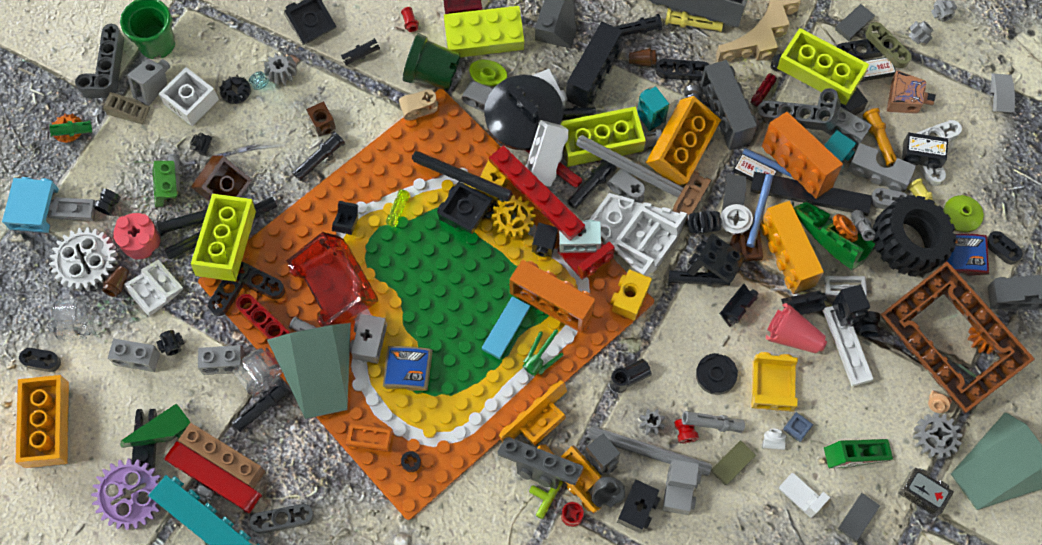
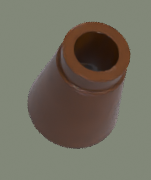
M648 48L629 52V64L647 67L656 65V50Z
M118 266L102 284V291L108 296L116 298L122 293L129 271L124 267Z

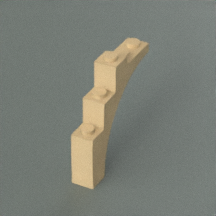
M769 0L768 9L756 27L746 35L718 46L716 53L717 61H731L735 58H748L752 55H755L756 61L772 59L778 49L775 37H782L787 33L790 25L787 15L798 12L801 0Z

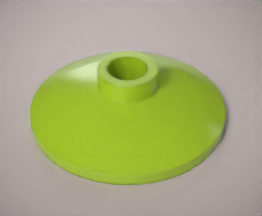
M477 60L469 67L470 76L476 82L486 86H496L507 78V72L504 67L491 60Z
M965 195L950 198L943 208V212L950 216V222L954 224L955 230L958 232L967 233L976 230L984 218L980 204L975 199Z

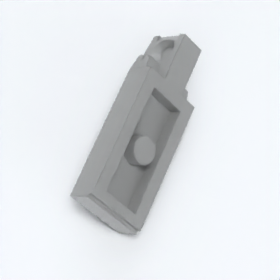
M55 197L50 202L47 215L53 219L94 221L96 209L93 205L96 201L94 199Z

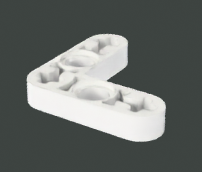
M949 120L917 132V134L929 135L930 133H936L939 137L948 138L949 142L959 136L962 127L959 122ZM949 128L955 130V132H953V131L946 132V131H947ZM918 165L925 180L931 186H939L946 177L943 167L932 170L928 166ZM934 173V175H939L940 177L937 179V177H932V174Z

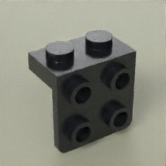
M712 233L706 241L701 240L695 250L698 252L694 253L689 259L688 263L691 265L687 272L694 276L704 266L727 283H731L745 257L738 250Z

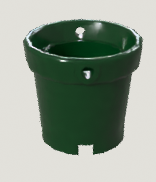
M418 33L411 45L402 80L410 84L417 82L449 91L453 82L451 79H453L459 64L460 53L428 40V37Z

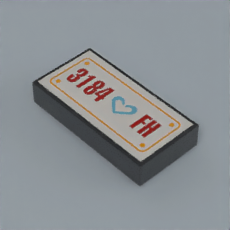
M886 57L866 60L864 62L868 63L869 67L861 82L892 77L896 72L895 67Z
M741 154L733 169L734 173L745 176L750 181L753 179L754 171L776 175L777 170L744 154Z

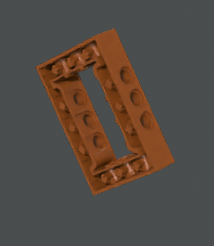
M948 262L944 263L880 314L882 320L964 414L1035 360ZM943 294L1001 358L968 384L965 383L963 376L951 367L948 359L938 352L933 345L934 343L924 336L917 323L911 321Z

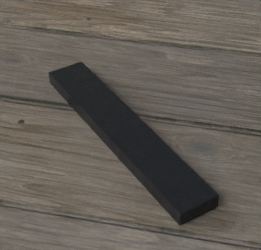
M754 171L750 192L761 193L765 173ZM773 175L768 195L802 203L808 202L812 205L851 213L855 210H861L865 216H868L870 213L872 195L838 188H831L818 198H815L797 180Z

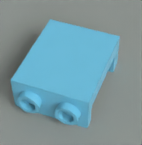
M22 177V179L13 178L2 222L10 230L49 233L50 225L46 222L52 195L53 193H58L59 188L52 180L46 178L41 180H33L29 177Z

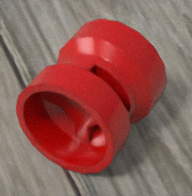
M682 419L674 422L675 429L679 431L677 436L678 443L686 444L699 440V434L695 430L694 425H684Z
M569 502L564 505L561 515L562 522L568 527L578 526L583 519L584 511L582 506L577 502Z

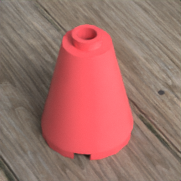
M784 303L782 306L785 308L782 311L777 310L767 330L771 333L770 337L766 335V340L815 354L819 351L822 352L827 344L826 336L791 305Z

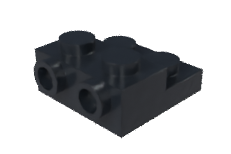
M303 0L298 4L293 2L285 7L284 15L292 29L296 32L302 45L337 27L322 0Z
M458 181L456 186L449 190L448 198L445 202L439 205L437 214L439 220L454 228L459 227L473 234L493 204V199Z

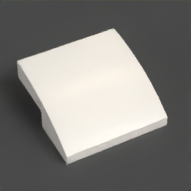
M159 260L141 269L140 275L124 284L125 290L148 316L164 307L183 290V287Z

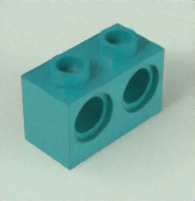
M656 86L651 89H645L639 96L637 107L640 120L649 131L665 123L669 102Z

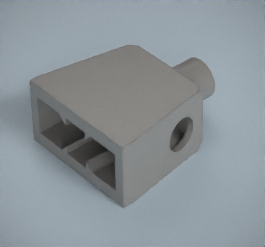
M147 59L127 75L133 98L147 106L155 100L167 85L165 72L170 68V64L166 60L162 59L156 63L151 59Z

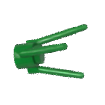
M557 329L554 330L535 355L534 352L543 335V332L540 331L527 357L524 359L522 367L532 376H536L537 373L542 375L547 368L564 356L563 353H560L544 366L542 365L544 361L540 357L557 335Z

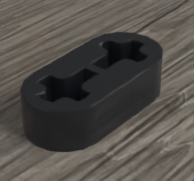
M993 231L988 235V249L1005 263L1010 265L1016 264L1022 258V249L1000 231ZM997 238L999 242L994 244L993 240ZM1011 252L1015 253L1013 257L1009 256Z
M26 348L19 354V361L29 369L54 372L61 365L60 358L51 351ZM31 354L37 358V360L30 359L29 362L26 360V357H30ZM52 357L54 363H50L48 366L43 360L49 361Z

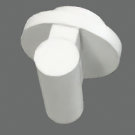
M769 429V431L764 433L763 448L785 450L786 435L779 429Z

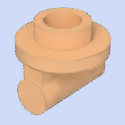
M932 390L929 395V408L936 413H944L949 410L952 399Z

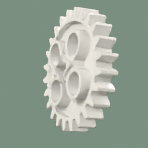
M89 227L86 228L85 232L78 228L77 234L71 230L70 237L63 235L64 241H57L59 248H52L56 254L50 255V258L53 260V262L49 263L53 268L51 272L56 276L55 279L58 282H61L64 287L68 286L70 290L76 287L81 292L84 287L89 291L91 285L97 289V283L101 282L103 284V278L110 276L108 272L115 271L112 264L118 263L114 258L118 256V253L115 251L116 246L112 243V240L104 232L99 234L97 229H94L92 232ZM93 244L92 248L86 249L89 245ZM77 245L80 246L81 252L85 255L84 259L91 270L90 274H88L87 268L83 264L84 261L78 252ZM74 253L72 257L67 258L69 254ZM100 261L99 265L94 266L95 262ZM81 269L79 274L74 275L77 270Z

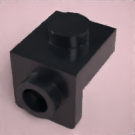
M339 201L338 213L333 221L332 231L352 235L358 221V204Z

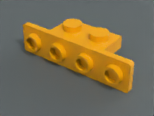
M560 380L558 383L551 385L542 397L537 398L533 402L531 407L521 412L513 423L505 426L499 434L502 443L506 437L515 439L522 433L536 446L566 419L565 414L554 403L567 392L565 383Z
M546 444L539 445L537 447L538 449L554 454ZM573 445L561 458L582 465L584 470L576 485L567 483V488L573 495H577L582 500L581 503L587 511L592 513L598 512L602 507L599 508L592 502V496L588 491L602 476Z

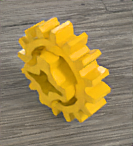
M514 195L510 201H497V207H493L492 212L494 214H492L491 219L496 220L492 226L499 227L498 234L503 231L505 238L510 234L512 239H515L517 234L522 238L523 232L527 234L530 232L529 227L533 228L534 222L532 220L536 216L531 214L534 208H528L529 201L522 202V196L516 200ZM514 212H516L515 219H513L511 223V216L514 214Z

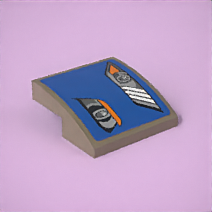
M388 346L383 387L386 389L405 388L408 391L428 390L433 350L421 347Z

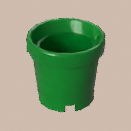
M134 0L125 7L120 17L122 32L131 42L135 43L145 57L155 59L154 57L161 56V58H164L173 51L175 47V36L171 27L173 19L169 8L162 1Z

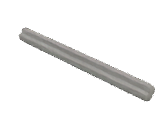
M583 135L576 142L578 147L675 197H679L684 189L682 186Z
M592 426L589 429L588 438L595 440L604 433L615 447L671 464L673 459L699 464L698 471H702L703 475L708 476L711 472L712 465L597 427Z

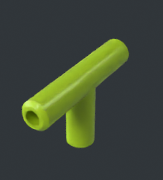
M561 480L557 489L550 488L548 493L535 485L531 486L529 493L543 500L536 513V517L544 518L563 484Z

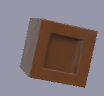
M324 101L306 109L309 120L318 137L330 134L336 129L334 119ZM321 119H326L324 122H318Z

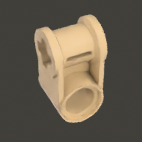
M429 89L405 95L399 99L405 120H414L421 116L433 114L438 109L436 94Z

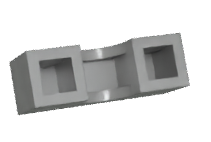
M859 143L847 171L852 172L857 177L869 179L874 184L886 186L890 190L904 192L911 180L916 165L897 158L892 167H881L876 161L878 150Z

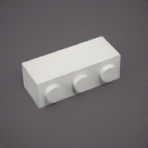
M540 120L526 168L545 186L551 187L552 182L556 178V169L562 159V150L568 140L569 130L562 125Z

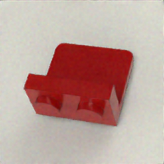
M610 241L605 245L601 242V248L596 252L560 253L559 247L558 254L583 280L587 276L593 275L600 266L612 260L615 247Z

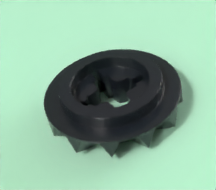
M238 75L236 77L229 76L225 81L222 80V85L219 87L222 99L230 104H238L245 101L251 92L249 82L245 77L242 78ZM232 85H235L236 87H238V88H237V90H238L237 93H238V94H236V93L232 90Z

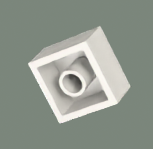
M187 67L159 93L164 105L191 126L219 100L214 88Z

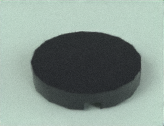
M719 353L706 355L700 360L696 368L698 385L710 394L721 395L727 393L734 387L737 381V367L730 357L726 355L723 356Z

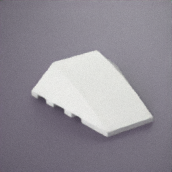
M609 193L589 220L600 221L601 238L606 243L610 241L615 247L614 250L638 273L646 276L657 270L677 242L687 218V213L681 211L680 213L673 212L669 208H658L650 203L644 202L642 204L635 202L634 199Z

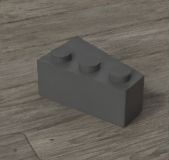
M1042 275L995 278L988 285L990 309L1042 310Z

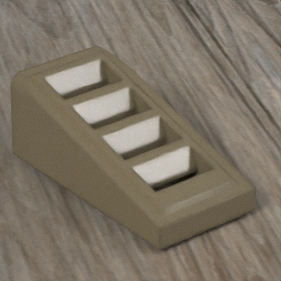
M110 92L103 109L107 115L143 125L150 107ZM130 107H133L130 114H128ZM140 109L138 117H136L135 114L137 110Z

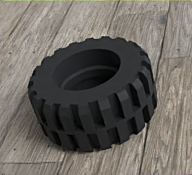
M915 195L900 197L884 209L875 219V224L873 225L875 249L877 253L881 254L880 258L883 262L886 261L891 269H897L898 273L904 275L908 273V276L914 277L926 275L951 257V253L954 252L956 234L953 233L955 227L950 222V216L943 212L944 209L940 205H935V202L931 199L925 200V197H915ZM903 224H907L918 231L923 239L924 248L917 246L907 237Z

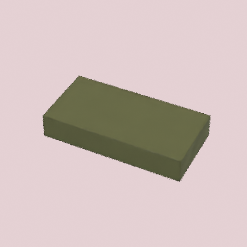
M740 440L711 469V472L727 486L750 463L756 454Z

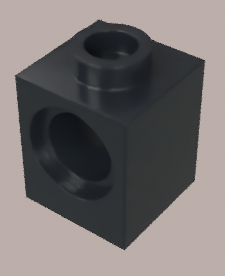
M538 223L532 243V252L541 257H552L558 229L554 226Z

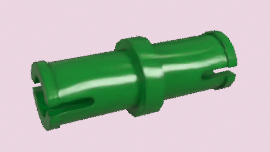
M67 121V123L49 124L51 137L69 135L71 137L74 134L92 133L91 121L74 123Z

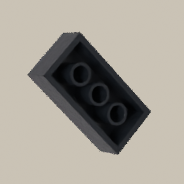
M601 21L567 81V102L580 108H587L589 104L593 105L597 97V90L602 89L606 80L604 79L606 74H610L613 69V61L615 59L618 60L621 55V46L624 40L621 38V29Z

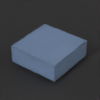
M796 412L783 430L801 442L813 424Z

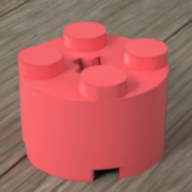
M131 213L118 218L116 221L114 239L126 255L133 259H145L151 256L155 249H158L161 241L160 233L146 214Z

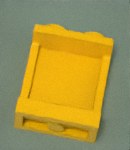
M761 352L755 355L752 368L751 408L794 412L797 408L798 399L795 398L796 364L798 363V358L792 357L790 354L773 356L768 352Z

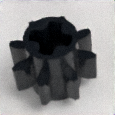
M174 330L161 333L159 336L161 340L156 341L159 351L161 353L165 352L167 356L179 353L181 351L180 346L185 344L182 335L179 332L175 334Z

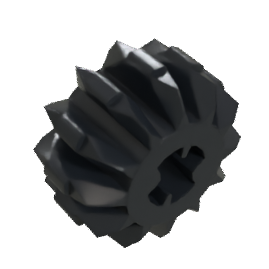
M718 211L697 212L688 215L687 226L692 234L721 230L722 218Z

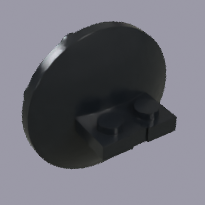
M532 75L512 76L497 84L490 92L485 103V122L491 135L500 144L515 150H531L540 120L561 125L563 105L556 89L544 79Z

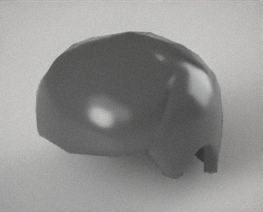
M614 477L598 479L592 489V502L599 508L603 504L612 508L616 503L621 502L625 498L624 484Z

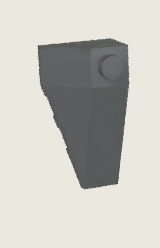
M544 0L535 27V40L571 49L576 35L574 0Z

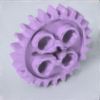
M130 458L127 459L126 465H124L122 460H118V467L111 463L110 471L102 470L105 474L104 477H96L100 481V485H93L94 488L98 489V492L92 493L91 496L97 497L98 500L94 501L92 505H99L100 508L96 510V513H104L101 517L102 521L109 518L108 526H112L117 522L116 529H120L123 524L126 530L130 529L131 524L137 529L139 528V522L147 525V517L150 519L155 518L152 514L153 511L160 512V509L156 506L158 503L150 497L145 504H141L138 500L141 492L145 491L149 495L158 485L157 480L161 478V475L153 476L155 468L147 470L149 463H145L141 467V462L138 459L134 465ZM132 473L138 475V482L135 485L128 483V477ZM146 483L144 488L131 494L132 499L124 498L115 505H111L112 501L126 494V489L134 490L141 484ZM113 484L117 485L119 489L118 494L114 497L108 493L109 487ZM122 503H126L129 506V512L124 516L119 513V507Z

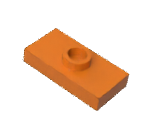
M350 424L346 446L389 452L393 431L392 429Z

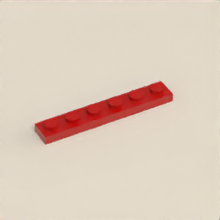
M504 145L489 156V162L569 241L585 229V224Z

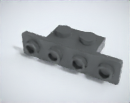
M510 437L504 439L497 451L498 456L516 462L518 475L526 480L531 479L539 482L544 487L557 489L560 480L576 485L584 470L580 464Z

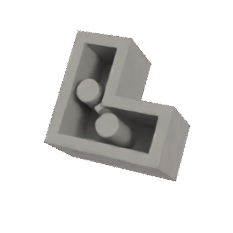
M672 460L668 468L662 511L688 515L691 509L694 510L696 497L693 496L694 488L697 489L702 475V471H698L699 464Z

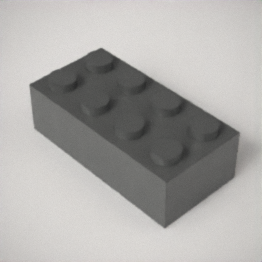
M727 60L705 66L700 87L704 90L703 94L711 111L721 119L718 127L728 149L732 150L751 144L758 122L756 117L750 112L749 101L742 94V86L735 79L733 67L729 66Z

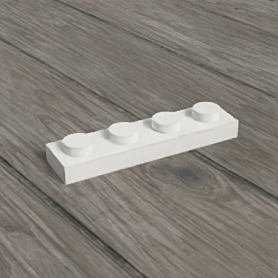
M833 306L824 308L825 318L851 386L871 382L873 377L854 327H849L848 325L840 326Z

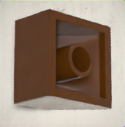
M213 155L191 188L208 201L211 200L212 194L241 197L252 179L225 156Z

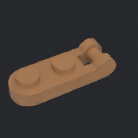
M694 171L675 202L672 211L687 213L685 220L687 221L688 215L694 213L710 186L712 179L708 177L705 179L700 176V173ZM695 182L700 184L701 187L694 185Z

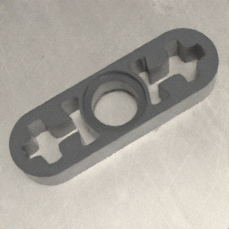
M307 504L258 512L251 517L250 527L256 533L263 534L304 526L313 521L314 512ZM303 509L309 513V515H306L305 520L301 517H294L295 522L292 523L291 511H293L294 515L301 514ZM280 513L288 515V521L283 525L276 522V518ZM272 515L271 520L274 526L271 527L269 522L264 523L262 528L255 525V523L259 522V518L268 521L270 520L269 516Z

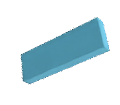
M512 296L482 346V350L500 360L528 313L530 305Z

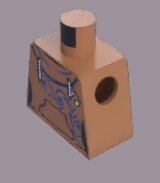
M896 71L891 80L887 112L916 114L920 111L923 104L933 106L936 94L925 92V80Z

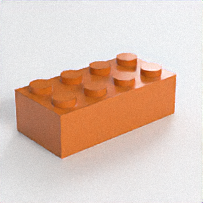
M785 112L769 123L761 146L765 152L770 154L781 167H784L791 174L793 179L797 180L815 198L833 188L843 163L788 112Z
M522 259L509 279L511 295L579 333L583 331L593 314L595 299L590 293L577 290L572 283L559 280L554 273L539 269L538 265L532 261L527 262Z

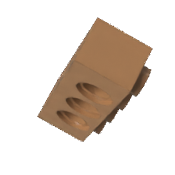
M191 422L178 439L181 444L253 489L265 474L264 469L260 465Z

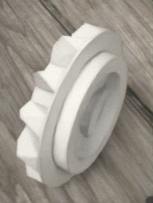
M739 204L726 207L720 216L722 218L721 226L726 232L728 231L733 235L743 234L746 230L750 229L753 223L751 211ZM738 214L740 221L735 226L734 221L731 219H735Z

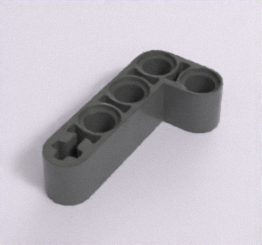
M107 24L102 29L95 74L84 73L78 75L75 79V85L85 98H107L110 92H117L124 37L116 24Z
M827 88L821 92L818 105L768 100L759 104L758 113L762 120L769 124L785 112H791L790 115L804 128L829 131L837 124L841 101L834 89ZM834 98L832 102L827 103L828 99ZM810 114L809 118L803 119L805 115ZM824 117H830L827 121H822Z

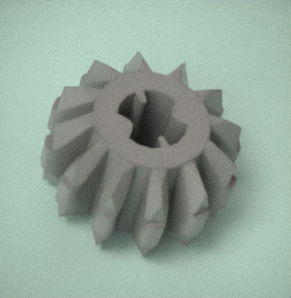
M275 52V57L268 56V62H264V74L270 83L275 82L278 86L282 82L286 85L287 80L292 81V76H296L297 66L290 55L286 56L283 52L278 56Z

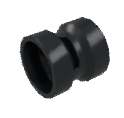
M103 188L100 192V200H96L93 207L97 211L111 216L114 212L113 206L118 204L121 197L115 192Z
M867 311L866 315L860 320L859 335L863 337H877L880 335V327L878 326L880 313Z

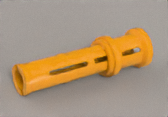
M873 108L863 113L862 116L867 120V123L871 124L869 133L874 135L886 166H893L897 157L886 134V124L882 122L879 108Z

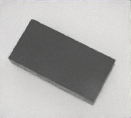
M860 4L835 27V30L846 40L850 41L874 19L875 15Z
M861 493L839 525L838 530L854 541H858L880 505Z

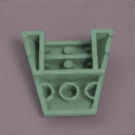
M351 323L328 325L293 332L267 340L305 419L344 411L348 408Z
M1005 412L952 471L951 476L976 510L1041 490L1042 444L1025 423Z

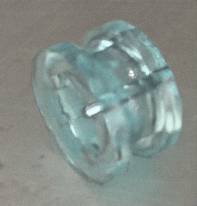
M262 71L252 74L249 78V82L255 90L264 88L269 82Z

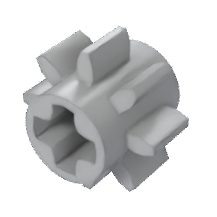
M937 0L931 12L934 19L937 18L945 22L955 16L954 10L957 9V6L951 0Z
M916 21L909 27L911 29L909 36L917 44L921 42L927 44L933 38L931 33L934 30L925 21L921 23Z
M647 409L646 416L640 415L639 419L644 421V423H641L639 428H644L646 435L649 432H654L657 436L658 428L664 430L665 425L661 422L665 419V416L660 417L658 409L655 412H650ZM649 419L653 422L656 421L655 426L652 423L648 424Z

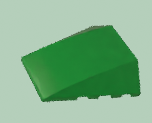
M808 202L793 207L798 219L809 233L831 255L850 270H854L864 264L874 251L876 243H873V240L865 241L859 232L858 240L855 242H850L842 235H839L833 220L830 219L831 214Z

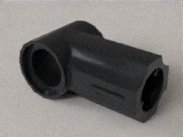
M641 359L624 368L615 369L610 378V388L618 393L625 391L627 387L652 375L650 366L647 361ZM620 377L625 382L622 384L615 381V378Z

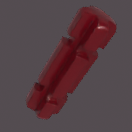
M769 73L756 94L751 98L750 103L758 107L763 102L777 80L775 75Z

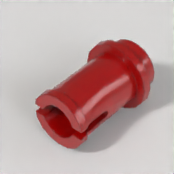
M405 7L401 10L405 22L404 28L408 32H415L418 29L419 22L415 19L413 9Z

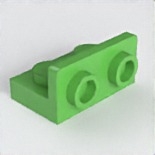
M154 161L152 175L155 207H163L164 200L177 197L174 161Z

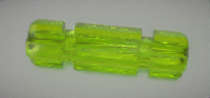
M403 189L398 191L397 198H395L391 207L390 215L386 219L387 225L391 227L397 226L398 218H400L406 205L405 202L409 197L408 191Z

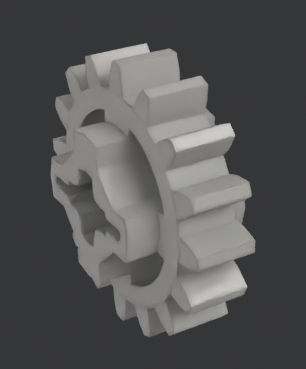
M934 413L932 417L927 414L924 419L921 418L917 422L919 425L914 428V431L918 433L913 436V439H918L919 441L915 445L916 447L921 446L923 448L921 454L928 452V458L931 459L936 455L937 460H940L943 456L947 459L951 456V453L954 454L958 451L956 447H959L961 442L957 439L962 437V434L956 432L960 428L959 426L952 425L954 422L953 418L948 421L946 420V414L939 418L938 413ZM931 424L930 430L925 431L926 426ZM950 441L949 446L944 449V446H946L945 442Z

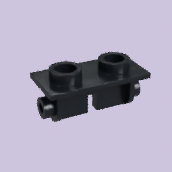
M744 283L719 313L729 327L740 322L741 317L746 312L745 308H749L758 299V292L754 289L750 291Z
M820 290L783 298L781 301L782 304L787 303L801 315L823 311L826 308L824 301H827V296L825 293H821Z

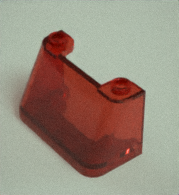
M321 232L286 260L290 267V273L294 277H299L306 281L321 308L317 313V322L321 327L340 324L378 302L375 291L351 249L340 236Z

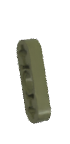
M873 22L869 24L865 32L866 38L895 67H907L912 58L911 53L881 23ZM890 42L893 48L888 49L883 43Z

